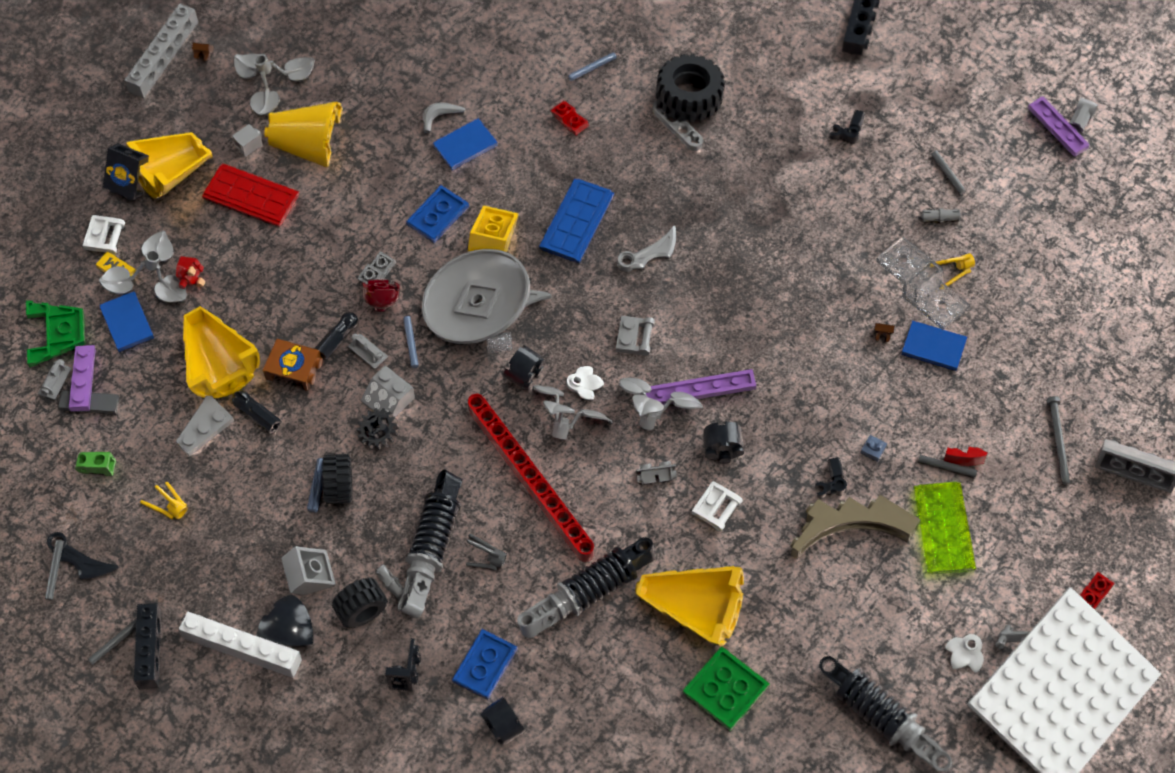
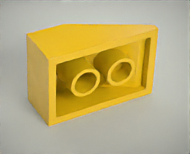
M483 205L470 231L468 252L480 249H497L507 252L518 219V213Z

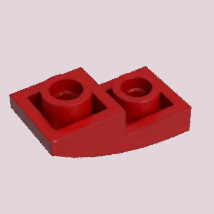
M564 100L551 109L554 117L575 136L589 127L588 121L577 114L576 109Z
M969 446L967 453L958 448L948 447L944 461L960 466L982 465L985 463L988 452L978 447Z
M1097 572L1080 596L1095 610L1115 583Z

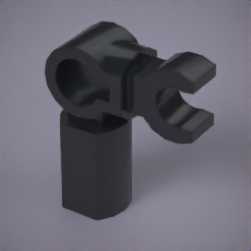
M855 110L849 128H842L837 124L833 125V131H837V133L831 132L830 138L834 140L842 138L850 144L859 142L860 131L866 116L865 112Z
M839 457L830 458L827 461L832 481L827 484L824 482L815 483L816 489H823L822 492L817 493V498H824L827 494L842 496L847 492V482L844 479L842 463Z

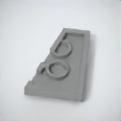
M206 396L176 440V443L190 457L234 422V419L212 396Z

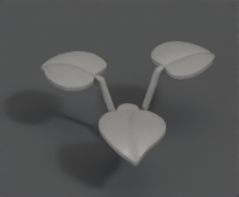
M264 54L234 55L235 69L240 77L250 79L255 76L256 72H259L262 76L265 92L259 91L255 93L250 100L252 110L258 115L272 112L279 104L278 93L276 91L269 92L265 75L270 73L272 66L282 74L288 75L291 81L298 82L310 75L315 62L314 58L310 57L296 58L285 64L284 68L286 71L275 65L273 61H269Z
M164 230L152 235L144 242L142 254L145 259L132 276H130V272L126 268L116 266L108 269L99 279V283L107 291L114 294H126L133 289L131 280L135 279L143 267H146L148 270L156 269L160 282L155 285L154 291L158 299L168 303L183 302L186 299V289L178 287L180 281L176 276L167 275L164 279L161 276L159 262L167 261L173 255V246Z
M623 378L619 380L621 388L626 392L641 394L634 395L632 402L635 410L641 417L639 426L644 429H654L656 419H660L670 403L684 409L703 408L702 404L694 396L685 392L671 393V398L663 406L661 402L647 397L646 393L652 390L647 382L638 378Z
M540 385L532 387V391L536 390L540 393L552 395L555 398V402L543 401V405L550 415L555 414L553 437L567 439L569 429H573L574 424L581 416L604 419L611 425L613 423L611 419L598 411L580 409V412L577 413L570 424L569 419L563 417V413H574L575 410L559 404V396H564L561 390Z

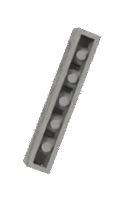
M183 4L177 6L126 77L125 83L129 93L143 99L146 97L197 25L198 20L195 9Z

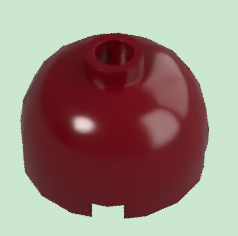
M384 279L368 280L367 285L365 282L363 283V298L376 311H386V308H390L397 303L400 294L399 283L394 281V285L389 284V280Z

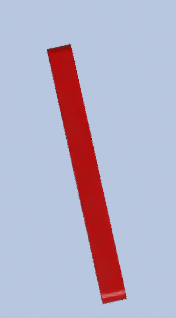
M478 393L469 396L468 409L475 422L581 562H590L594 558L593 541L486 399ZM496 432L502 433L500 435H494V433ZM507 446L513 447L512 449H505ZM519 460L523 461V463L517 464L515 462ZM528 475H534L533 478H526ZM540 489L545 490L543 493H538L537 491ZM549 504H555V505H556V506L553 507V508L548 507ZM560 519H567L566 522H559ZM576 533L579 536L571 537L570 535ZM584 548L590 549L589 552H582L581 550Z

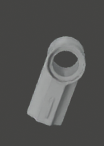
M1081 97L1069 124L1078 133H1082L1089 119L1093 118L1098 104Z

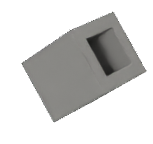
M250 124L232 135L235 147L245 157L263 145L261 141L262 134Z

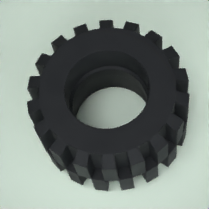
M349 454L324 455L322 460L323 495L326 504L350 503L352 500L351 457Z
M363 578L344 587L334 597L332 608L344 627L356 628L369 623L379 616L386 608L388 599L374 578Z

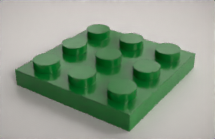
M721 646L684 688L683 694L728 730L732 731L770 687V683Z

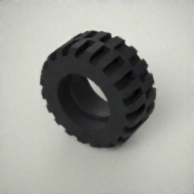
M695 54L675 56L670 61H666L658 72L656 84L657 103L666 114L669 113L674 119L680 118V121L690 120V122L705 120L706 117L709 118L714 115V112H717L722 104L725 88L724 74L717 64L714 65L712 60H707L704 56L700 55L699 57L695 56ZM682 84H694L701 87L703 90L698 92H687L680 89L677 86Z

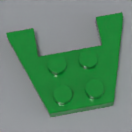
M30 300L26 301L27 318L46 316L47 346L27 349V364L29 367L75 349V346L85 345L83 308L64 305L52 306L44 302L39 304Z

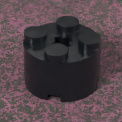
M523 345V348L520 347L509 361L510 369H505L503 377L528 391L533 385L534 381L532 379L534 376H539L544 369L542 365L545 359L540 354Z
M725 421V425H718V422L704 428L703 440L705 457L707 459L718 460L721 464H728L731 462V459L744 454L743 436L739 424Z
M504 696L483 709L480 713L500 746L508 744L526 732Z

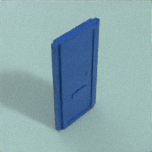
M574 178L539 245V249L575 263H580L615 193L609 189Z

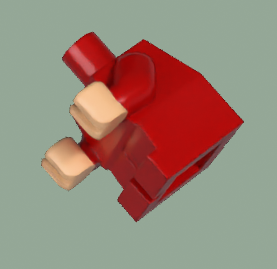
M180 256L176 266V277L180 281L179 288L185 289L187 285L194 284L200 287L204 286V279L202 277L198 278L200 272H203L204 267L197 258Z

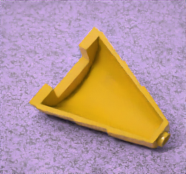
M201 306L184 315L183 341L185 342L186 383L190 390L200 397L212 396L213 398H220L231 395L246 386L253 379V373L260 365V356L255 345Z
M735 566L641 575L640 581H637L635 592L640 599L664 616H670L708 642L723 646L726 644L724 639H730L740 614L743 600L740 585H744V574L741 567Z

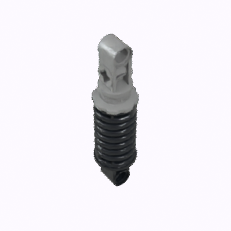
M443 469L438 474L434 491L425 495V504L413 537L414 540H412V546L406 557V562L410 565V568H408L406 573L407 579L398 603V610L416 619L424 611L430 585L435 578L434 573L441 572L443 568L444 552L447 551L449 538H451L453 525L456 521L455 518L461 509V504L456 498L462 485V478L446 469Z
M642 537L623 550L616 546L609 554H605L603 558H599L596 562L591 563L590 566H586L584 570H580L577 574H573L571 578L557 583V592L549 594L546 599L539 601L518 616L517 622L522 635L526 638H533L546 628L553 626L560 619H565L571 612L575 616H579L580 613L590 607V603L596 604L597 599L602 600L604 596H609L610 591H616V587L621 588L623 584L636 580V571L653 562L656 558L653 541L648 537Z
M825 656L820 660L819 668L822 673L839 687L835 698L846 702L849 708H852L855 713H859V717L865 718L866 723H871V727L877 729L879 734H883L884 738L892 746L899 742L906 751L912 749L926 763L928 762L941 773L948 772L952 768L953 762L949 754L940 748L933 739L924 734L926 729L923 726L920 727L916 724L915 721L918 715L913 712L907 714L908 708L906 706L899 709L901 702L898 700L894 702L895 697L893 695L887 698L889 692L887 690L882 691L881 685L876 686V681L871 680V677L861 667H858L851 673L832 656ZM827 662H834L835 668L830 672L825 671V664ZM939 757H946L948 759L946 767L940 768L937 766V759Z

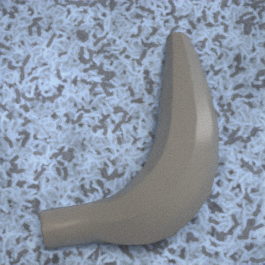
M448 103L431 104L423 112V132H431L432 121L435 117L442 114L465 112V108Z

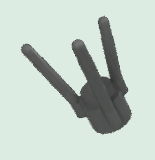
M472 534L468 535L474 540L468 539L466 541L468 544L489 553L487 561L490 564L467 562V566L490 568L495 571L497 567H503L507 553Z

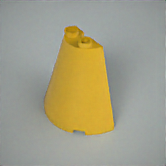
M331 102L269 113V127L265 128L264 136L268 138V144L272 147L323 167H328L332 153L329 142L334 123H339L342 105L340 102Z
M192 132L126 142L127 147L149 155L148 163L140 166L138 182L146 193L153 198L163 197L212 158L210 149L203 146L202 141Z

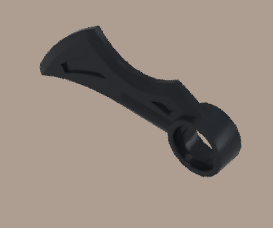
M54 532L47 538V546L52 553L54 552L53 541L55 539H62L64 541L60 562H68L74 565L78 570L79 579L100 577L119 568L118 565L97 561L68 545L66 536L61 532Z

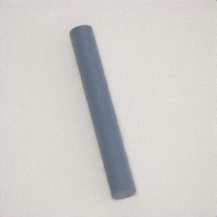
M613 52L569 74V80L573 81L617 58L616 54Z
M406 316L403 320L411 367L418 368L419 364L411 317Z

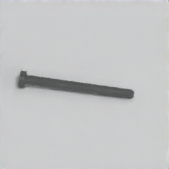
M1052 396L1047 398L1046 402L1051 408L1062 483L1068 485L1070 477L1058 408L1061 402L1060 397Z

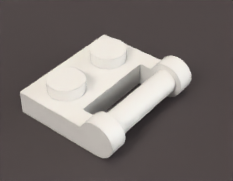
M92 215L83 242L84 250L108 251L115 255L117 251L116 245L121 229L125 226V221L119 218ZM114 226L110 242L105 244L109 228Z
M712 481L693 508L692 514L712 525L717 531L722 532L725 522L736 506L742 503L743 499ZM727 498L730 500V503L719 519H716L714 515Z

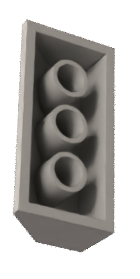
M1104 440L1095 465L1096 468L1172 493L1175 487V461L1157 457L1153 453L1139 451L1135 447L1124 446L1114 440Z

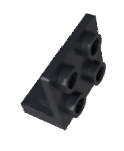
M415 638L410 639L407 668L399 665L386 667L385 677L389 690L414 691V684H418L419 672H417V665L421 664V653H419L420 648L419 645H416Z

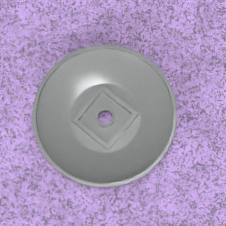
M480 249L464 253L446 263L429 281L422 298L424 320L436 336L451 343L471 344L490 339L512 325L524 310L530 294L529 276L523 264L507 252L497 249ZM482 299L480 303H475V301Z

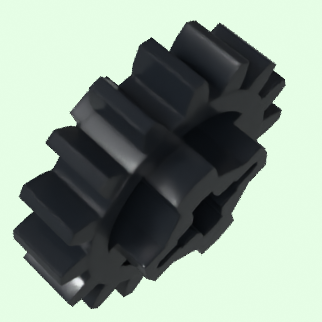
M375 408L373 413L368 410L367 416H361L363 421L357 422L360 428L356 429L359 434L358 438L364 446L368 445L372 450L375 446L380 450L381 445L387 448V442L393 443L392 437L398 436V433L395 431L399 429L398 421L385 408H382L380 412Z

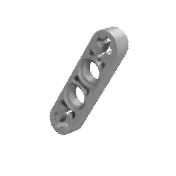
M656 100L652 107L654 115L689 150H700L703 144L701 135L686 120L680 121V118H676L675 122H669L667 119L671 117L670 114H664L661 108L657 109L659 105L657 103L658 100ZM684 128L688 132L681 134L678 130Z

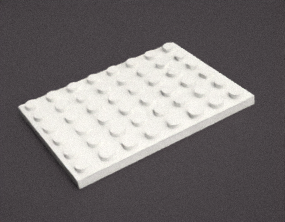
M1070 587L967 705L1037 773H1079L1159 678L1161 673Z

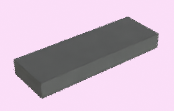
M62 391L58 406L59 410L70 411V391ZM91 393L90 411L75 412L116 414L120 399L119 394Z

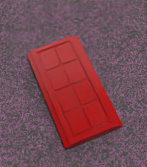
M222 163L203 192L202 198L280 227L298 199L300 192Z

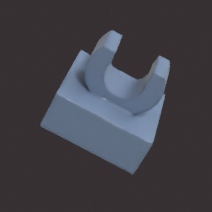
M870 435L861 449V454L878 462L887 447V443Z

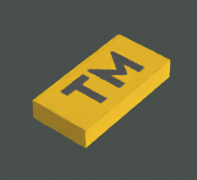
M108 251L95 264L104 273L116 266L126 268L130 272V276L136 271L135 268Z

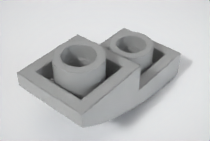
M380 251L371 265L367 264L357 279L363 283L365 282L366 285L368 280L384 279L394 267L396 261Z

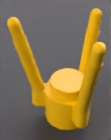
M971 253L930 263L931 266L956 262L957 268L963 270L942 285L939 290L948 287L965 274L971 273L970 268L975 267V259Z
M165 482V485L175 499H172L163 489L155 485V489L169 501L167 505L168 511L140 500L141 504L168 516L171 520L174 517L176 519L182 518L188 510L187 504L181 500L169 482Z

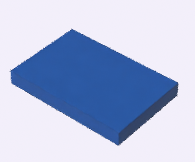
M477 118L433 142V146L453 171L497 147L498 142L481 120Z
M440 185L406 221V225L431 242L436 243L469 208V203Z
M135 291L99 305L119 352L154 338Z
M912 320L901 355L957 371L967 336Z
M481 629L452 678V682L488 700L518 647Z

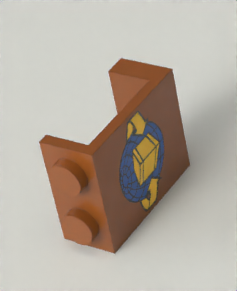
M276 339L263 368L265 379L273 381L276 375L303 383L304 390L308 391L310 385H313L315 382L316 371L321 368L323 358H321L320 351L317 349Z

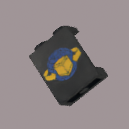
M119 143L109 147L103 188L108 189L111 193L120 194L128 200H135L142 196L144 191L137 189L140 166L148 163L149 155Z

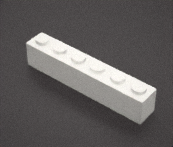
M187 612L179 628L183 639L294 678L302 661L297 650Z

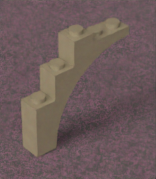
M879 495L876 500L872 499L868 507L848 497L846 502L842 501L839 504L837 510L818 499L815 504L811 503L806 510L807 523L801 530V536L799 538L795 537L790 545L792 547L791 556L798 559L810 546L820 539L846 530L866 529L880 531L896 536L908 543L917 531L920 519L882 495Z

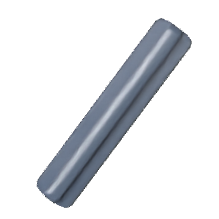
M318 458L307 505L308 512L311 513L318 512L323 489V458Z

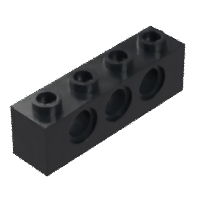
M854 0L843 40L842 52L862 56L864 49H868L870 39H867V37L872 34L873 25H871V22H875L877 12H874V10L879 8L880 0Z
M158 603L137 604L134 682L138 689L159 688L162 611Z

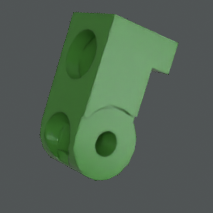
M81 452L78 454L75 470L83 474L97 473L113 476L116 459L110 452Z

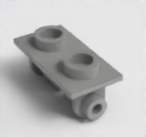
M355 333L352 335V343L348 348L372 368L376 369L388 357L362 334L357 335Z
M61 359L54 361L38 395L56 400L72 368L65 366V362Z
M671 461L660 462L657 467H652L651 464L640 465V469H636V472H640V475H637V481L642 483V485L655 483V475H659V482L673 481L674 478H677L676 470L672 471V467H675L676 464L671 465Z

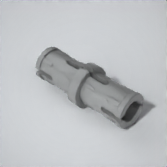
M939 208V210H922L923 222L939 221V223H943L944 221H960L961 217L960 209L944 210Z
M382 565L376 570L375 574L383 581L385 588L388 591L390 590L399 602L404 588L399 583L398 577H394L387 566Z

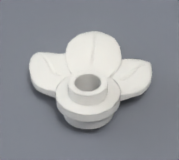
M589 366L578 368L576 373L569 375L566 380L568 389L572 392H577L585 400H594L593 391L600 389L604 382L599 376L592 375L593 368Z
M969 634L964 638L955 637L946 644L945 648L953 653L951 657L953 669L969 665L975 673L980 670L984 657L980 651L982 641L977 635ZM974 641L976 646L970 648L968 642Z

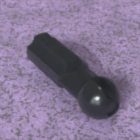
M345 312L338 324L314 348L320 351L323 360H327L344 341L345 336L357 327V315L353 312Z
M238 390L232 395V404L236 408L241 409L271 434L279 429L282 421L262 404L254 400L246 391Z

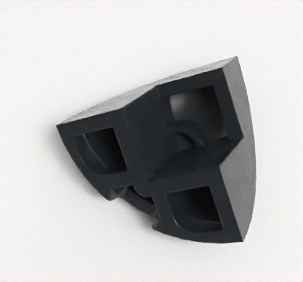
M288 595L279 599L273 604L275 607L271 612L262 617L257 630V637L282 645L313 644V627L309 613L296 596Z

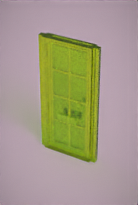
M961 482L914 486L928 574L976 570Z

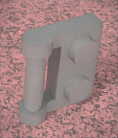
M621 316L616 352L649 355L651 330L654 327L655 320L650 317ZM639 327H644L642 344L636 346Z

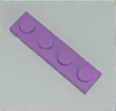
M1043 96L1029 104L1028 109L1074 157L1089 148L1090 144Z
M95 345L75 346L69 401L70 412L90 411L96 353Z

